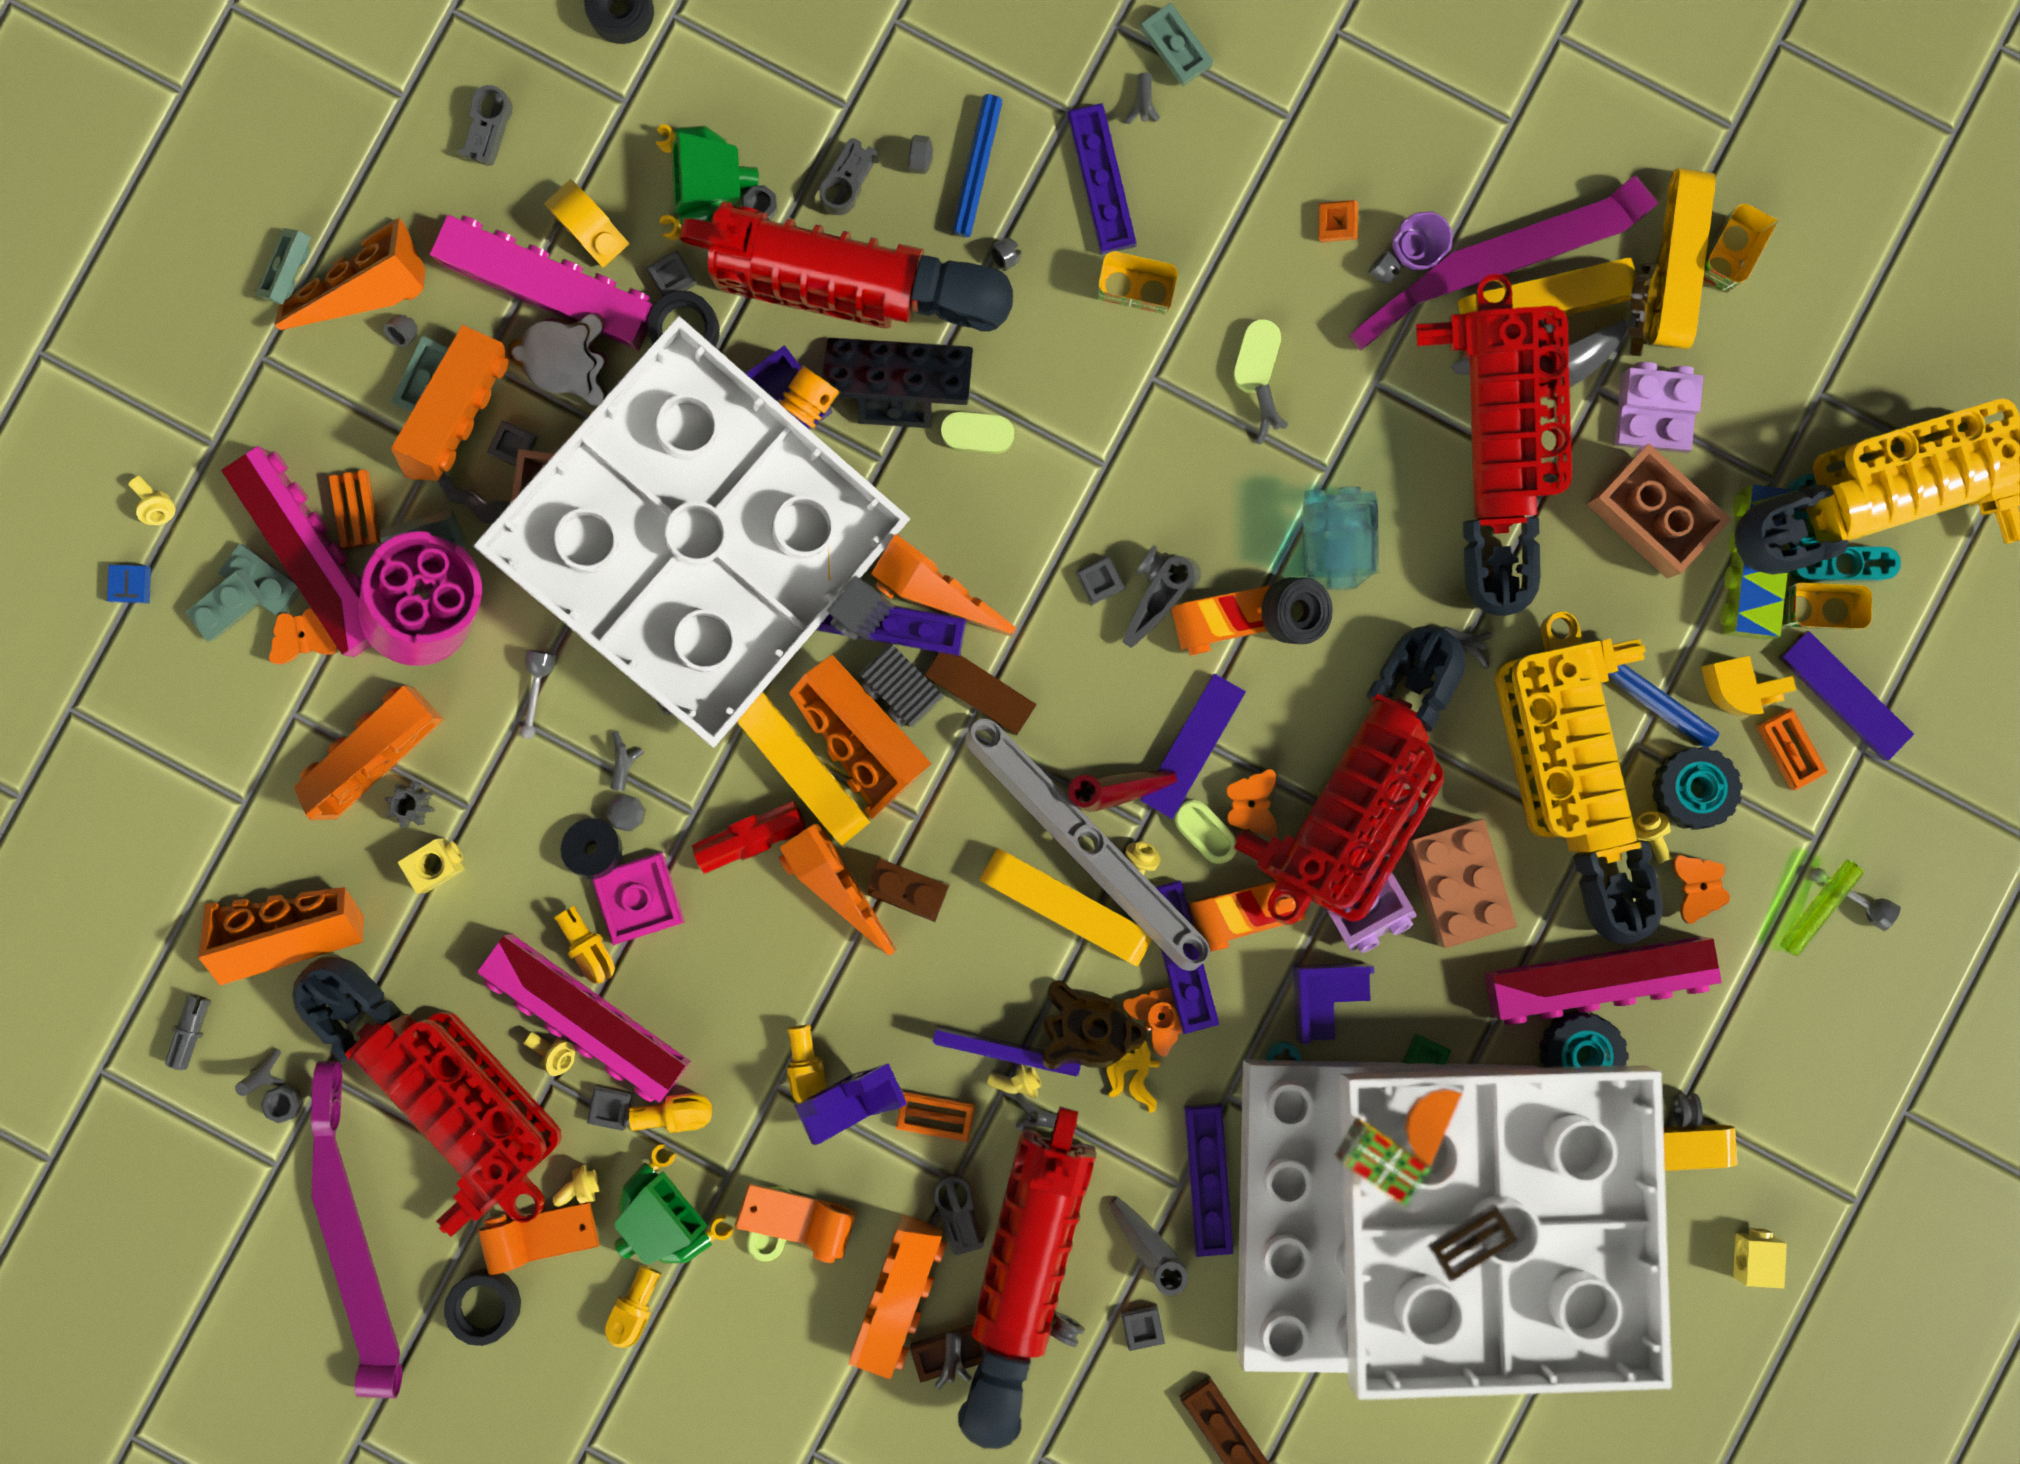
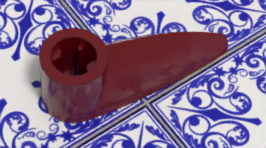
M1163 770L1126 772L1096 778L1090 775H1080L1071 781L1068 795L1070 800L1080 809L1087 812H1095L1159 791L1177 782L1176 771ZM1086 786L1095 790V793L1090 796L1091 800L1088 802L1080 797V794L1085 792Z

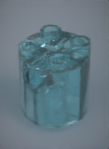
M1354 486L1338 488V494L1326 495L1324 490L1304 492L1303 541L1305 576L1319 582L1329 590L1356 589L1371 575L1379 573L1378 498L1376 497V492L1361 491V487Z

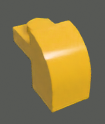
M571 179L544 203L547 209L602 268L630 244L611 223L605 213Z
M1750 655L1701 666L1709 697L1721 710L1732 715L1764 713L1762 705L1784 701L1783 693L1796 691L1793 676L1756 683Z

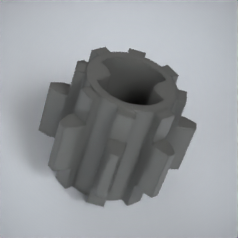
M412 782L409 788L403 784H396L395 795L393 797H385V800L391 803V810H389L387 817H398L400 827H408L411 821H414L417 825H424V819L426 818L424 815L427 812L435 811L432 806H429V799H431L433 793H422L419 782ZM414 798L416 803L415 809L406 811L404 805L406 799Z

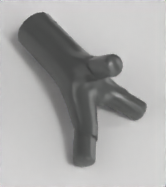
M1140 73L1138 75L1136 101L1130 114L1125 118L1128 124H1131L1139 114L1143 122L1148 120V114L1154 122L1160 119L1152 103V75L1149 73Z
M1269 384L1255 388L1261 411L1260 430L1255 440L1257 444H1262L1270 425L1275 430L1280 427L1285 429L1288 426V423L1280 417L1276 410Z
M1444 626L1443 629L1456 637L1463 649L1477 658L1484 669L1490 666L1481 649L1487 647V643L1483 641L1492 638L1491 632L1468 634Z
M614 731L612 732V737L615 744V765L610 788L625 791L630 766L638 757L644 754V751L638 748L628 755L626 745L622 742L619 732Z
M275 1049L259 1068L251 1069L250 1075L235 1085L236 1093L240 1096H246L262 1085L282 1086L284 1081L270 1074V1070L280 1056L281 1051Z
M1021 1093L1016 1094L1015 1097L1028 1112L1025 1116L1026 1119L1016 1124L1018 1130L1030 1126L1054 1128L1057 1114L1049 1113L1036 1107Z
M946 1332L945 1363L942 1374L935 1383L937 1389H941L947 1381L953 1383L956 1373L966 1382L972 1379V1376L965 1370L961 1359V1332Z

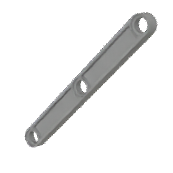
M989 719L975 721L967 732L965 741L969 750L1177 966L1187 971L1195 970L1208 959L1210 948L1205 938L998 724ZM983 730L988 732L992 737V744L984 745L978 742L975 731ZM1079 836H1087L1094 842L1095 849L1093 852H1087L1080 847L1078 843ZM1184 943H1189L1196 947L1199 954L1198 960H1190L1185 956L1183 952Z

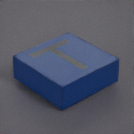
M109 565L107 602L150 604L151 567Z

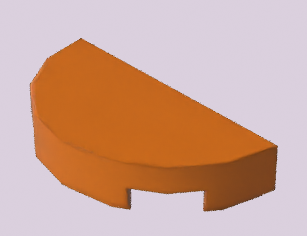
M1447 1088L1430 1091L1426 1095L1416 1098L1407 1111L1404 1130L1407 1134L1408 1144L1412 1148L1414 1155L1429 1166H1431L1463 1094L1459 1091Z

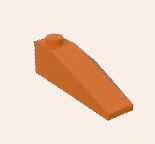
M397 218L373 232L360 242L364 249L350 260L346 261L343 256L333 263L334 267L327 273L323 281L318 278L312 279L286 299L283 305H278L275 326L279 330L289 329L394 306L404 299L412 300L417 297L424 288L426 269L404 222Z
M897 534L893 536L871 573L872 577L877 581L874 587L889 599L896 595L904 601L952 617L964 618L967 622L1009 636L1014 635L1016 627L978 597H971L968 594L969 591L956 579L947 574L943 576L939 573V569L933 561Z
M821 824L810 826L779 847L783 853L779 860L789 876L795 873L803 884L888 956L897 950Z

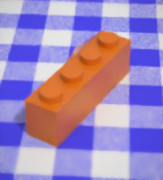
M465 325L461 326L391 447L405 477L411 480L439 481L443 472H448L452 468L456 459L458 445L461 440L465 441L470 436L474 427V417L479 409L483 410L487 406L491 397V387L497 378L501 379L508 368L509 360L502 342Z
M830 655L808 671L789 692L815 733H822L826 739L828 747L826 751L833 762L839 760L850 776L846 782L853 793L860 792L868 804L864 810L871 820L932 764L833 655Z
M403 685L401 688L397 686L391 689L382 698L384 704L374 713L370 711L357 720L354 725L357 729L347 738L341 737L329 746L327 749L328 756L320 763H312L301 772L300 778L302 780L293 788L305 815L310 820H336L444 720L414 687Z
M345 887L300 892L297 898L285 899L282 895L268 896L266 902L250 903L248 899L234 900L232 906L220 907L217 902L206 903L198 958L219 985L227 984L363 943L364 915Z
M901 1214L851 1352L849 1365L890 1380L895 1368L902 1370L909 1348L903 1346L907 1333L915 1334L922 1314L916 1311L920 1297L928 1298L934 1281V1277L928 1274L933 1262L940 1264L947 1245L946 1241L941 1240L943 1228Z

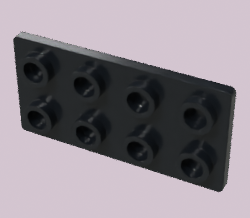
M828 338L822 379L840 392L837 397L857 398L858 424L931 428L932 403L968 404L973 348L968 346Z

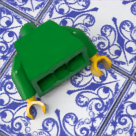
M662 124L657 128V132L661 136H669L667 140L662 142L656 141L655 144L661 151L671 153L674 212L675 214H680L678 219L671 215L661 217L659 223L662 225L674 223L672 232L663 234V237L671 241L679 239L683 219L686 218L712 223L715 210L718 211L723 201H729L734 205L740 198V189L758 186V168L739 166L738 148L735 145L728 144L723 137L707 126L679 127L676 131H673L670 126Z
M666 1144L654 1148L651 1156L652 1161L649 1164L644 1163L624 1184L618 1205L621 1216L614 1223L615 1229L621 1235L615 1242L617 1253L625 1259L637 1254L641 1261L648 1265L657 1260L663 1264L687 1263L711 1247V1241L714 1239L726 1240L733 1232V1226L723 1233L717 1232L715 1229L716 1224L726 1218L725 1214L715 1216L711 1222V1229L704 1232L703 1230L708 1225L664 1171L660 1174L656 1173L660 1167L670 1166L676 1159V1153H674L666 1163L659 1161L658 1152Z

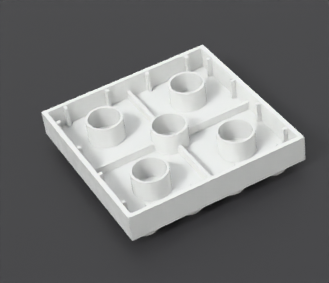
M679 316L474 546L506 575L714 748L829 615L827 609L855 575L860 578L888 546L893 536L902 530L910 518ZM828 544H829L830 580H828Z
M1243 1059L1237 1360L1243 1371L1348 1373L1343 1165L1334 1156L1342 1142L1340 1074L1541 1067L1536 1065L1446 1063L1441 1065L1436 1063L1405 1064L1401 1062Z
M1645 1065L1340 1074L1342 1141L1357 1116L1413 1155L1412 1148L1408 1144L1404 1124L1407 1111L1416 1098L1440 1088L1463 1093L1431 1166H1429L1431 1170L1406 1206L1343 1165L1348 1383L1358 1399L1671 1389L1661 1071ZM1494 1203L1498 1206L1518 1241L1458 1279L1450 1282L1427 1245ZM1495 1218L1486 1223L1485 1225L1481 1226L1477 1230L1473 1231L1469 1235L1465 1236L1458 1242L1454 1243L1450 1247L1446 1248L1442 1251V1253L1444 1254L1445 1252L1460 1244L1464 1240L1468 1239L1475 1233L1479 1232L1483 1228L1495 1222ZM1498 1231L1481 1244L1449 1262L1450 1266L1453 1267L1504 1235L1503 1231Z

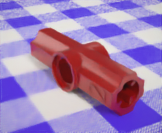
M792 801L760 816L755 814L727 826L728 830L709 836L691 846L698 866L703 874H706L738 859L743 861L772 848L771 845L796 836L807 828L796 802Z

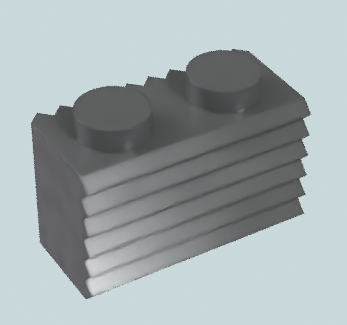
M855 575L827 609V612L835 617L830 623L845 636L855 641L858 636L870 639V633H875V627H880L879 622L884 621V616H889V610H894V607L890 601Z
M892 643L860 673L865 679L861 684L862 688L875 701L882 696L891 706L886 712L901 727L907 722L913 728L944 698L931 682Z

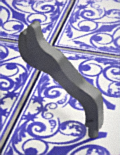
M445 471L438 481L442 491L450 501L465 504L485 523H495L511 505V502L506 500L485 502L474 490L458 489L453 484L450 476L447 477Z

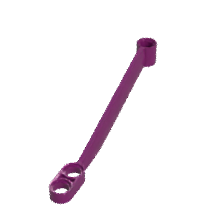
M1635 175L1607 199L1452 252L1409 288L1397 295L1349 335V338L1361 351L1403 318L1416 305L1478 284L1487 275H1503L1621 234L1656 207L1659 202Z
M318 1061L313 1073L311 1126L314 1136L312 1200L360 1357V1365L355 1376V1395L366 1398L395 1399L399 1395L402 1384V1366L399 1363L400 1350L335 1137L341 1116L342 1064L339 1061Z

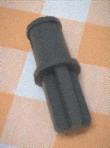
M186 995V1001L178 1025L172 1027V1031L175 1034L165 1060V1065L175 1070H186L188 1068L197 1039L203 1036V1032L200 1030L208 1006L211 1003L210 999L201 996L196 1011H193L197 995Z

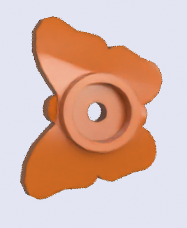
M312 608L305 610L302 616L283 613L277 617L273 629L275 637L272 639V650L269 655L271 663L277 665L287 664L293 661L300 653L309 654L311 650L324 655H333L339 651Z
M1266 769L1260 774L1250 775L1248 779L1241 778L1226 787V794L1232 800V809L1227 813V822L1230 825L1242 830L1249 829L1252 833L1262 834L1268 838L1276 837L1278 833L1277 823L1268 811L1271 803L1267 799L1276 783L1274 770ZM1250 800L1254 802L1253 807L1248 806Z
M1684 855L1674 856L1672 868L1676 876L1683 882L1681 890L1685 893L1680 905L1681 919L1685 923L1693 924L1698 919L1708 916L1711 911H1717L1722 906L1728 904L1730 895L1728 891L1722 888L1723 883L1720 880L1725 874V867L1722 863L1708 859L1688 858ZM1701 883L1704 885L1703 889L1700 888Z
M1166 987L1150 990L1148 994H1140L1134 998H1126L1122 1002V1007L1128 1015L1145 1021L1144 1027L1151 1031L1152 1047L1156 1054L1162 1057L1168 1055L1171 1046L1178 1040V1034L1182 1033L1171 989ZM1159 1013H1162L1164 1016L1161 1020L1158 1019Z

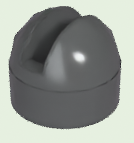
M1010 238L999 240L990 246L991 255L1002 271H1007L1020 261L1022 254L1020 249L1014 250L1018 243Z
M1386 250L1374 262L1368 273L1382 283H1390L1395 280L1394 274H1400L1401 265L1397 257L1389 250Z
M402 314L392 317L383 327L386 336L400 347H407L417 335V325L414 319L407 318L406 315Z

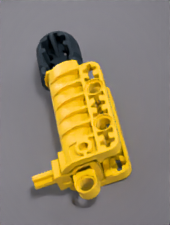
M2005 398L1997 399L1822 453L1815 459L1813 464V474L1817 485L1804 488L1799 492H1791L1771 498L1753 506L1738 521L1734 533L1735 546L1743 563L1755 571L1767 574L1787 573L1815 564L1820 560L1825 561L1838 557L1846 551L1848 541L1965 504L1969 506L1980 504L1979 508L1982 516L1992 513L1996 514L2004 544L2020 541V511L2018 508L2020 506V415L2018 409L2010 400ZM1997 412L2003 413L2004 419L1985 425L1983 417L1996 414ZM1966 423L1968 430L1959 432L1957 425ZM1936 432L1938 439L1926 443L1924 436ZM1903 442L1905 449L1899 452H1891L1890 446ZM1871 452L1873 460L1861 463L1859 456L1863 453ZM1845 460V468L1836 470L1834 473L1827 472V465ZM1806 508L1818 543L1798 547L1801 539L1808 536L1804 519L1795 520L1791 515L1796 510ZM1782 518V525L1775 526L1773 520ZM1789 543L1793 549L1782 551V545Z
M1557 612L1547 616L1541 625V636L1545 652L1529 655L1500 665L1495 673V685L1530 831L1538 837H1566L1569 852H1579L1573 856L1576 871L1583 875L1579 880L1585 911L1591 925L1605 939L1614 943L1630 944L1651 935L1659 926L1663 914V903L1655 867L1648 863L1652 857L1649 841L1637 840L1601 683L1609 681L1608 674L1617 672V666L1644 660L1643 652H1646L1645 646L1641 645L1639 638L1612 644L1611 638L1583 644L1577 619L1571 613ZM1555 619H1562L1567 623L1569 632L1565 639H1558L1552 634L1551 624ZM1509 668H1512V682L1506 683L1504 676L1510 674ZM1515 693L1516 698L1509 700L1508 694ZM1516 704H1518L1522 724L1518 723L1513 717V709ZM1516 730H1524V734L1518 736ZM1527 743L1529 755H1522L1521 747L1526 746ZM1532 765V769L1526 772L1525 766ZM1533 776L1539 796L1533 794L1529 787L1530 779ZM1540 801L1541 806L1534 807L1533 802ZM1544 817L1549 831L1544 826H1538L1537 820ZM1626 851L1628 857L1626 863L1627 868L1631 870L1632 881L1628 880L1626 873L1607 876L1608 884L1605 887L1603 883L1604 873L1603 869L1599 866L1598 857H1603L1605 863L1622 860L1621 854Z

